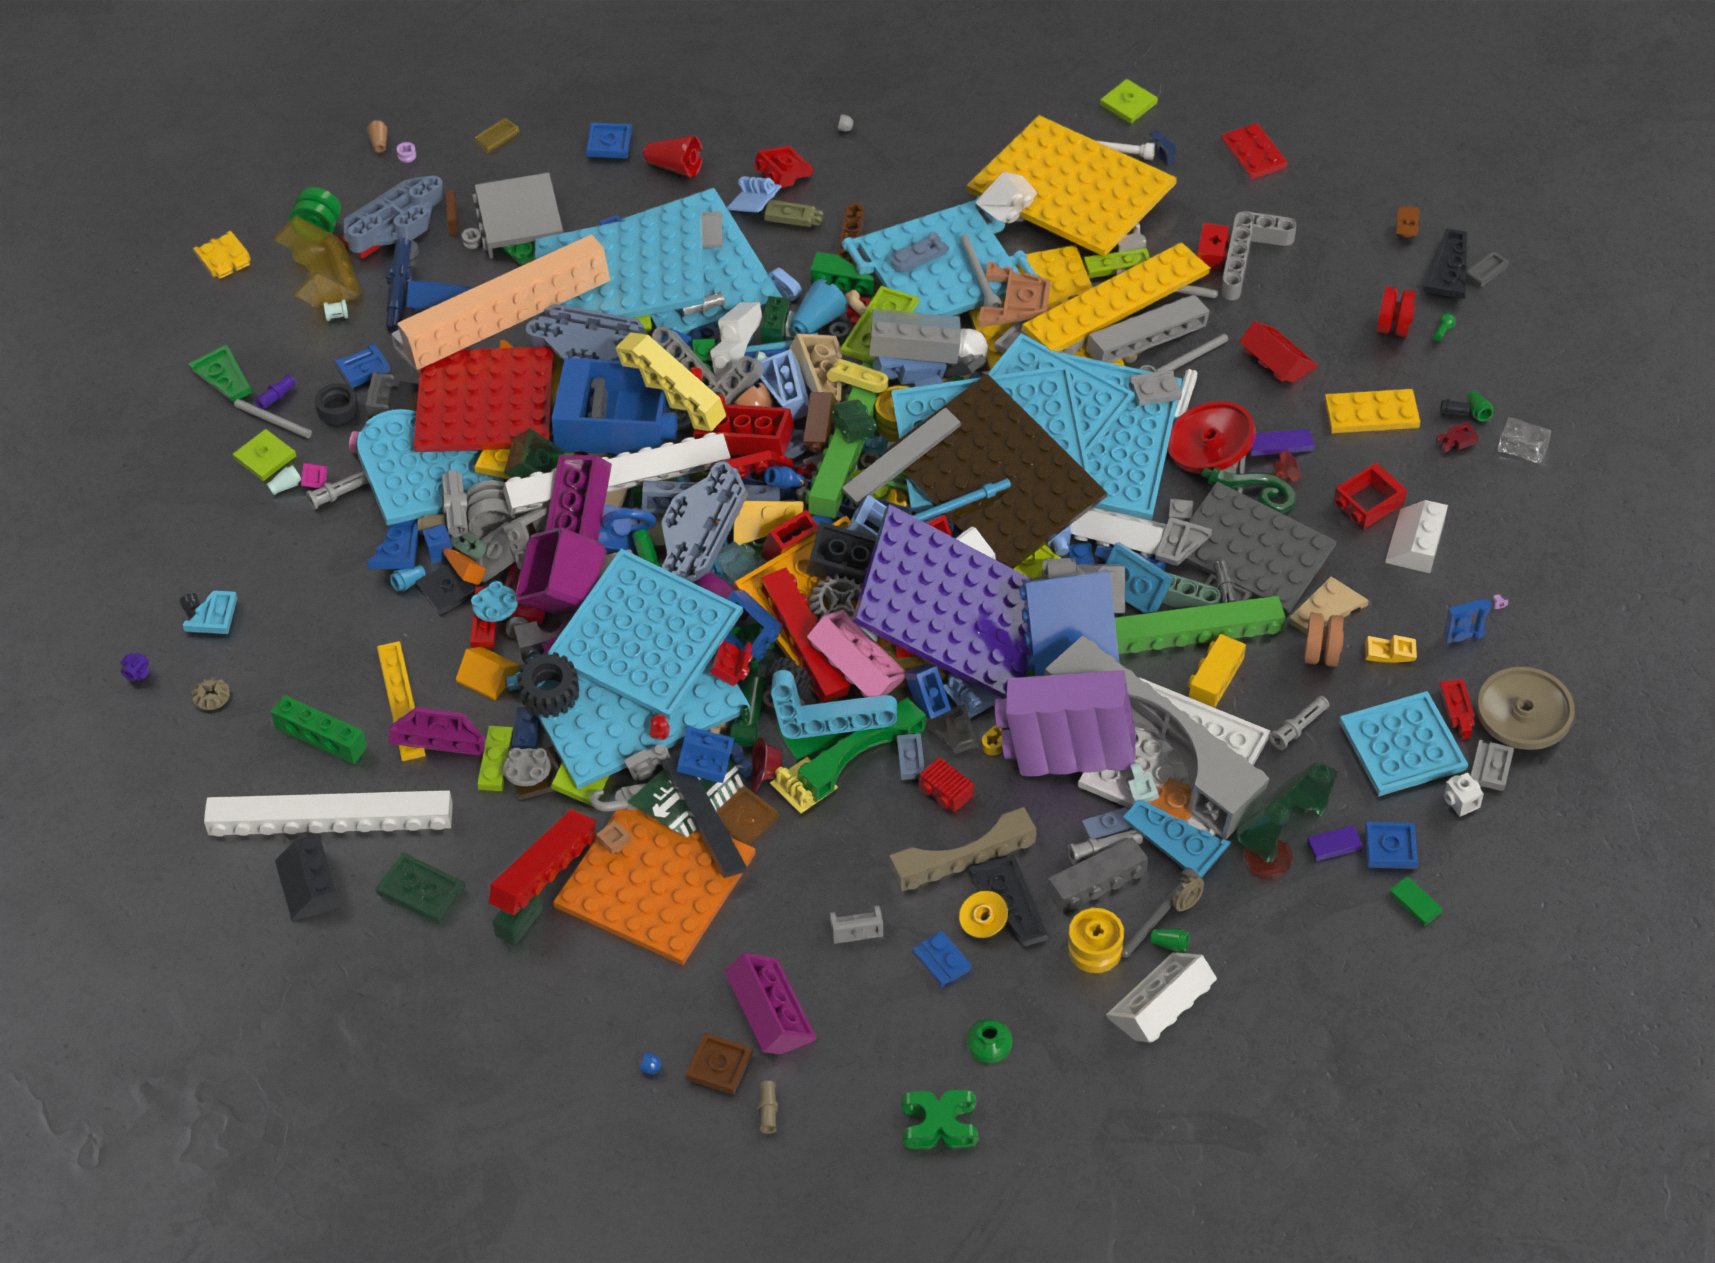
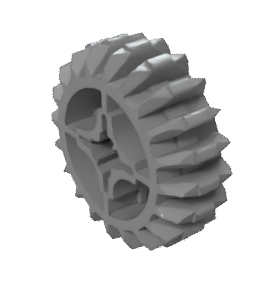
M835 575L833 580L827 576L824 582L820 580L817 587L813 588L812 596L809 598V610L815 613L818 622L823 616L840 610H844L853 619L855 610L851 601L854 599L858 603L863 583L857 585L855 584V579L850 581L847 580L846 576L840 579L838 575ZM823 598L827 599V603L830 606L828 611L824 607Z

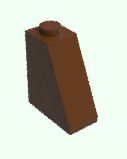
M811 392L803 441L808 450L821 453L825 448H829V437L831 434L834 435L835 422L839 421L841 406L833 392Z

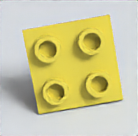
M808 757L789 770L779 767L775 771L776 779L770 782L800 814L817 803L813 800L812 792L806 791L803 788L802 782L797 779V770L800 766L811 761Z

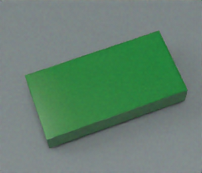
M1408 876L1389 891V895L1423 926H1426L1442 914L1443 908Z

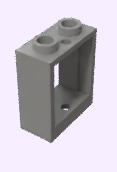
M550 506L532 510L503 526L518 569L522 567L527 541L530 538L526 525L533 522L536 533L544 532Z

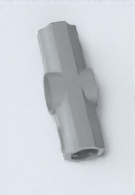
M450 470L442 474L443 513L446 514L448 534L453 535V537H461L468 532L466 516L467 496L463 491L462 474L456 470Z

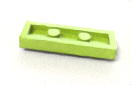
M1147 248L1109 253L1105 257L1102 255L1085 257L1084 264L1089 278L1114 275L1117 273V269L1127 271L1150 259Z
M489 726L477 784L478 790H503L505 780L503 765L509 757L513 739V727Z

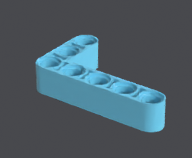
M779 670L772 677L771 695L781 733L788 739L889 727L897 721V701L890 695L801 706L792 673L786 670Z

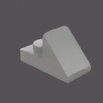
M722 211L702 212L703 248H723Z

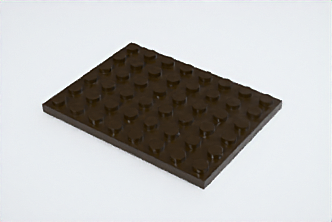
M988 373L884 450L885 455L946 407L960 421L961 426L901 473L934 507L981 489V486L988 483L994 484L1009 479L1011 487L997 492L995 496L988 499L985 497L942 515L951 520L954 527L961 534L971 526L975 527L995 553L996 560L1012 569L1107 497V492Z

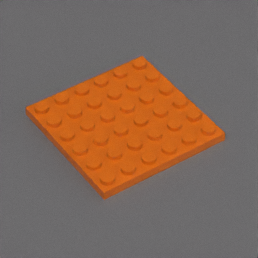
M653 807L616 810L606 826L616 821L631 835V841L618 854L614 853L612 855L596 839L554 900V907L669 960L684 965L743 873L723 878L698 830L692 831L687 818L683 819L674 829H671L669 826L680 815L669 810L665 811L669 813L666 817L655 816ZM682 824L685 825L689 833L688 837L684 835L680 827ZM731 838L746 866H748L756 854L755 848Z

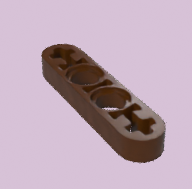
M851 203L845 210L837 255L845 259V253H848V251L843 249L842 241L849 237L852 239L861 237L865 211L864 206L860 203ZM854 212H857L856 218H853ZM856 226L857 229L849 230L847 229V227ZM849 254V257L845 260L855 265L854 260Z

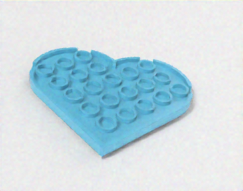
M399 409L382 412L366 422V426L358 434V457L386 525L418 519V517H424V515L443 513L442 474L450 470H456L462 474L464 493H467L469 488L479 482L488 480L503 482L504 478L475 473V464L483 450L415 452L416 411Z

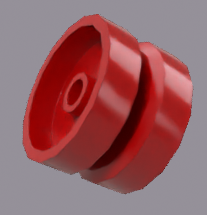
M1385 287L1377 333L1388 334L1391 330L1392 322H1396L1395 335L1407 338L1416 306L1414 305L1416 291L1405 289L1402 292L1400 302H1397V288Z

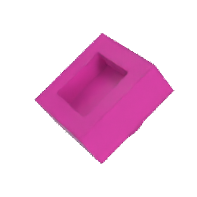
M303 463L301 486L323 487V484L326 483L328 466Z

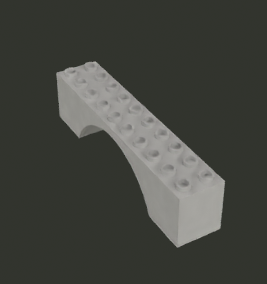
M1082 635L1045 669L1044 676L1124 670L1134 724L1154 732L1177 752L1186 767L1191 785V798L1187 811L1226 840L1262 805L1270 778L1262 770L1250 764L1244 756L1237 754L1229 748L1223 740H1219L1212 735L1206 727L1199 725L1191 719L1185 711H1181L1174 706L1168 698L1161 696L1150 684L1144 683L1130 669L1118 663L1112 655L1101 650L1095 642L1088 640Z

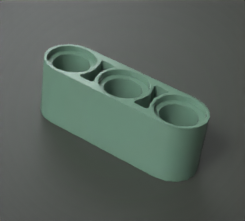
M1168 573L1174 578L1162 603L1180 609L1219 604L1220 592L1217 588Z

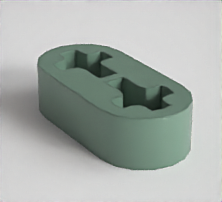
M470 532L463 534L461 537H453V535L451 537V544L473 560L480 559L486 552V544Z

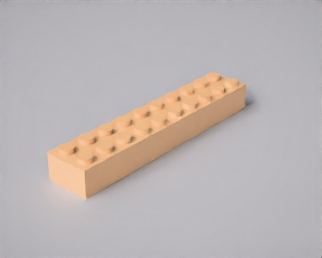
M591 234L398 322L397 325L406 356L417 370L542 313L545 311L544 309L553 304L559 305L611 281L604 248Z

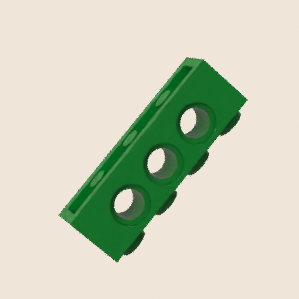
M283 695L271 710L275 729L352 764L356 763L367 748L363 730L286 695Z

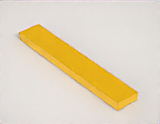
M400 641L377 646L393 722H396L415 708ZM399 745L402 761L426 756L424 748Z

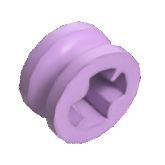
M404 142L398 145V159L401 162L408 163L416 158L415 146L412 143Z

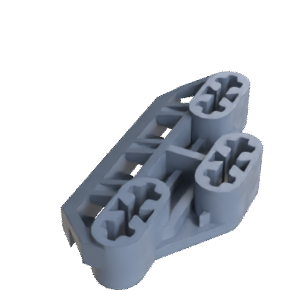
M432 175L404 180L344 218V240L348 242L349 249L360 253L372 246L396 244L399 238H406L411 241L428 229L432 207L442 201V179Z
M553 304L544 309L546 316H539L538 320L533 319L526 325L529 344L532 347H550L563 360V364L565 358L620 361L616 347L631 332L645 334V328L639 319Z
M725 461L717 462L712 467L708 477L676 495L662 519V529L668 554L662 568L690 582H694L709 573L748 496L738 470L731 467L729 463ZM693 567H695V568H696L695 571H694L695 574L689 576L690 573H691V571H692V569H693Z

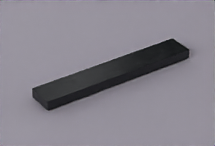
M680 756L663 760L662 766L723 878L746 872L747 866L698 777L676 772Z

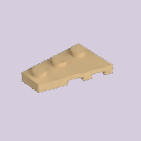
M1331 576L1289 617V624L1307 635L1310 612L1322 613L1325 627L1331 615L1346 617L1350 615L1351 611L1368 606L1369 600Z

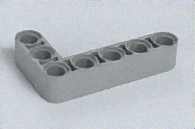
M1246 211L1236 214L1223 276L1222 296L1225 299L1236 300L1241 295L1251 241L1282 246L1291 245L1295 240V220L1288 217Z
M658 327L652 335V339L686 369L689 370L693 364H695V367L701 368V382L704 383L708 379L709 384L707 387L715 394L724 395L725 404L733 405L760 378L764 370L760 361L745 356L739 359L718 380L675 331L666 327ZM668 334L667 341L663 342L664 336ZM681 349V355L677 358V352ZM752 363V364H753V368H752V370L748 373V370H747V369H748V366ZM737 379V386L733 388V381Z

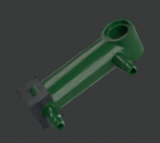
M752 657L749 662L748 668L750 670L742 681L741 691L748 701L751 711L747 705H742L740 716L735 718V722L732 723L730 737L734 738L733 742H737L740 746L754 747L757 740L764 691L767 688L765 674L768 671V664L759 663L756 657Z

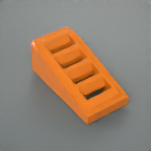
M444 548V555L458 575L464 581L479 585L486 572L485 567L461 552Z

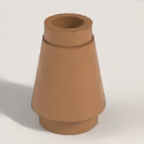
M373 121L368 125L367 133L374 151L383 152L386 150L387 127L382 121Z

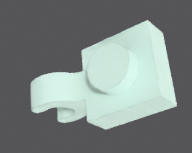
M1140 762L1131 764L1135 779L1128 781L1135 803L1138 799L1146 803L1159 799L1152 775L1144 776Z

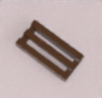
M454 190L446 191L447 224L449 235H457V203Z

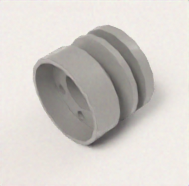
M488 480L479 482L469 488L466 493L469 531L479 539H483L508 521L510 523L516 519L515 514L510 515L503 492L505 483L501 481Z

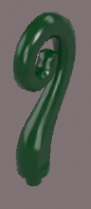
M1205 467L1201 474L1208 478V484L1213 486L1217 482L1232 489L1252 485H1268V487L1263 488L1259 492V502L1282 514L1291 511L1297 502V496L1293 487L1284 479L1273 474L1261 472L1232 474L1217 467L1213 471ZM1280 491L1285 498L1284 502H1272L1269 497H1277Z

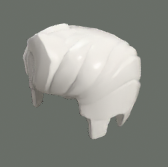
M961 329L959 356L983 354L986 359L988 345L985 337L976 330Z

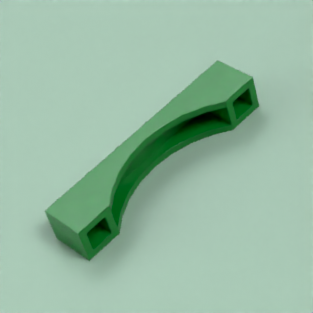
M909 698L897 702V721L895 724L889 727L855 731L847 738L840 739L836 745L822 751L809 763L802 764L797 770L798 781L802 782L803 788L806 791L812 792L815 802L819 801L834 791L836 781L842 769L851 759L870 747L883 743L897 742V735L919 734L925 730L926 714Z

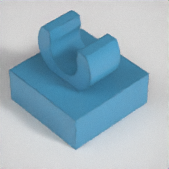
M868 434L862 449V455L867 452H874L881 458L884 455V450L887 449L888 438H884L882 435L874 437Z

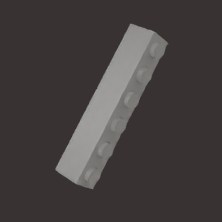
M1194 294L1089 334L1086 351L1094 360L1112 363L1205 327L1210 311Z

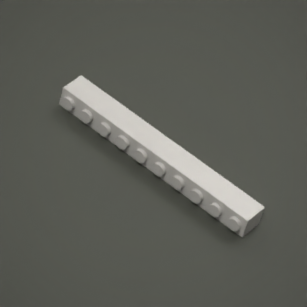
M709 433L704 435L703 438L696 440L691 437L684 439L682 443L678 444L669 442L662 444L660 448L656 449L646 447L634 454L624 452L612 459L602 457L612 464L607 493L643 485V480L662 481L710 470L717 462L731 459L723 433L718 435L716 433ZM557 468L553 469L550 473L536 472L527 478L514 477L507 480L504 484L503 492L510 515L550 506Z
M450 790L209 797L206 801L204 823L208 835L214 836L237 834L241 836L248 834L271 835L273 833L296 834L305 832L343 833L346 831L369 832L374 830H441L443 828H451L453 803Z

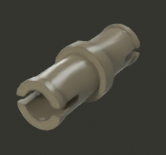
M763 1081L759 1084L760 1102L757 1104L758 1112L760 1113V1131L765 1134H771L777 1130L776 1112L778 1111V1103L775 1101L776 1085L772 1081Z

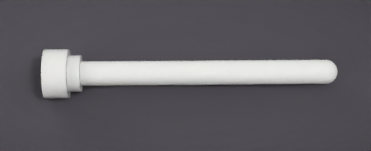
M1097 141L1119 152L1140 154V157H1144L1147 160H1153L1154 143L1136 146Z

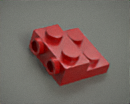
M791 146L758 151L754 162V168L757 172H761L766 178H770L774 181L775 185H781V188L793 186L796 178L812 176L814 170Z

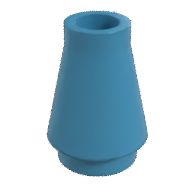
M421 565L414 567V569L395 570L390 575V582L395 591L404 592L414 585L415 581L426 576V573Z

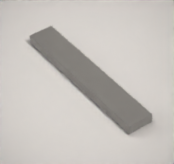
M945 407L844 485L842 491L856 506L860 505L867 495L871 496L959 428L961 426L960 421Z

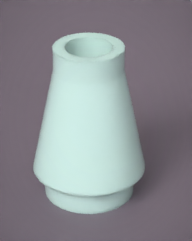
M291 465L288 468L285 467L271 482L267 483V486L275 495L297 486L298 482L302 479Z

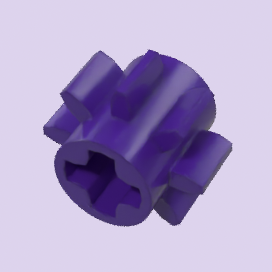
M132 653L126 654L120 661V664L123 665L121 673L130 681H135L136 679L138 681L144 680L150 673L147 669L149 661L140 653H135L134 655Z

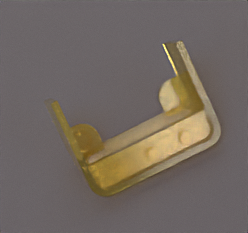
M295 215L274 237V241L291 249L292 258L295 262L308 267L310 277L294 292V296L309 302L315 308H324V302L332 304L341 302L344 299L347 302L356 299L362 293L345 245L335 235Z

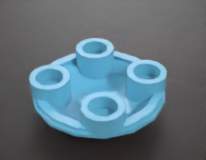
M499 581L492 582L489 587L481 590L471 599L473 612L476 616L489 622L501 621L511 616L518 605L514 590L503 586Z

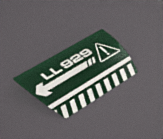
M730 759L723 783L698 777L716 811L746 784ZM664 769L628 800L629 804L685 837H688L696 830L692 819Z

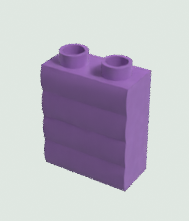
M1124 670L1008 678L1007 698L995 700L997 727L1010 728V730H1003L1002 733L1005 759L1017 758L1020 775L1070 774L1077 771L1090 773L1106 769L1121 771L1131 769L1130 765L1136 763V730Z

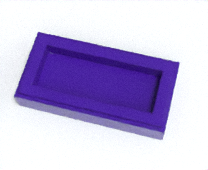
M1354 826L1314 835L1307 839L1315 861L1362 850L1363 846Z

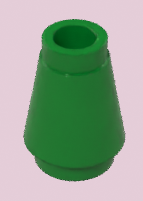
M1471 391L1467 394L1466 399L1470 403L1473 417L1482 422L1489 420L1494 413L1493 405L1477 391Z
M1183 928L1153 929L1151 936L1152 944L1177 953L1181 951L1186 952L1190 941V933L1184 931Z

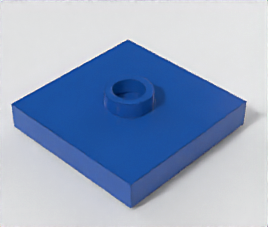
M591 123L586 156L628 158L632 124Z
M1365 822L1367 868L1417 869L1418 857L1415 823Z

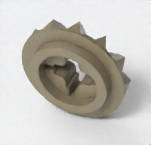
M214 677L211 680L203 678L200 684L195 683V689L191 691L194 704L204 710H214L223 706L230 696L228 684L223 679L216 680ZM214 689L215 694H206L207 690L211 692Z
M1194 875L1191 878L1188 877L1184 883H1181L1172 898V906L1178 911L1191 908L1202 895L1203 879Z

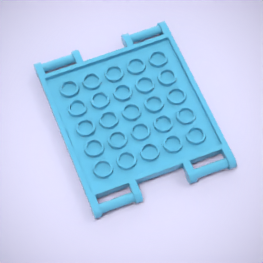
M981 196L977 197L974 201L858 238H846L841 243L843 249L848 251L857 265V271L860 275L875 272L884 287L919 297L920 303L913 313L954 316L984 306V293L960 240L963 234L968 235L985 276L988 261L1003 269L1006 266L1013 268V272L1019 274L1020 272L1016 265L1020 264L1024 272L1041 277L1035 273L1026 260L1027 256L1024 251H1017L1010 257L1007 255L994 233L1004 229L1005 223L997 220L977 205L976 201ZM982 209L991 224L987 225L978 210ZM934 232L941 237V242H945L949 246V250L945 255L909 271L898 272L891 267V256L895 252L927 239ZM858 248H860V250L862 251L863 255L869 263L865 262L862 259L861 255L857 251ZM988 281L993 294L998 296L1000 300L1005 299L1008 283Z

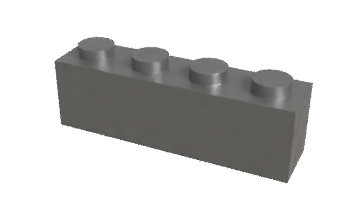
M1131 837L1049 877L1047 892L1062 913L1068 910H1075L1091 899H1098L1103 893L1111 889L1120 888L1125 882L1133 878L1138 879L1147 872L1148 857L1134 838Z

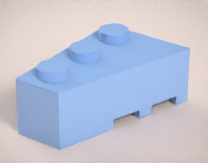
M790 349L761 360L760 362L764 370L759 380L765 384L781 408L791 409L793 421L807 416L809 400L800 364L792 350Z

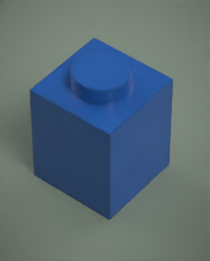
M445 524L423 530L425 546L431 563L434 564L448 560L443 551L444 548L452 549V545Z

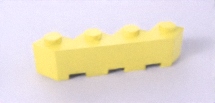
M631 332L616 347L622 366L640 369L646 387L664 390L670 408L687 410L694 429L712 431L725 418L726 413L720 397L649 335Z

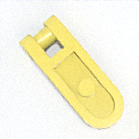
M838 359L833 368L826 374L827 378L832 382L839 380L872 391L873 393H880L888 387V376L886 374L843 359Z

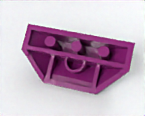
M415 707L390 725L388 744L483 756L485 737L464 713Z

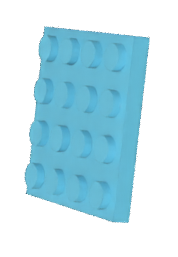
M1428 691L1340 716L1339 723L1378 796L1468 769L1466 759Z

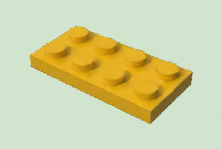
M1413 389L1325 394L1324 401L1331 433L1420 427V418Z

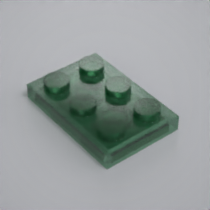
M402 852L376 886L375 890L376 894L439 923L465 888V882Z

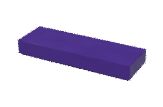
M1309 429L1256 433L1255 441L1249 453L1251 456L1314 451L1315 443Z

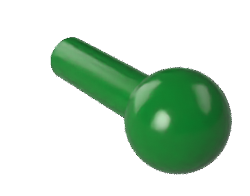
M1444 313L1439 317L1438 322L1440 326L1433 335L1434 340L1440 341L1447 329L1455 326L1456 318L1453 314Z

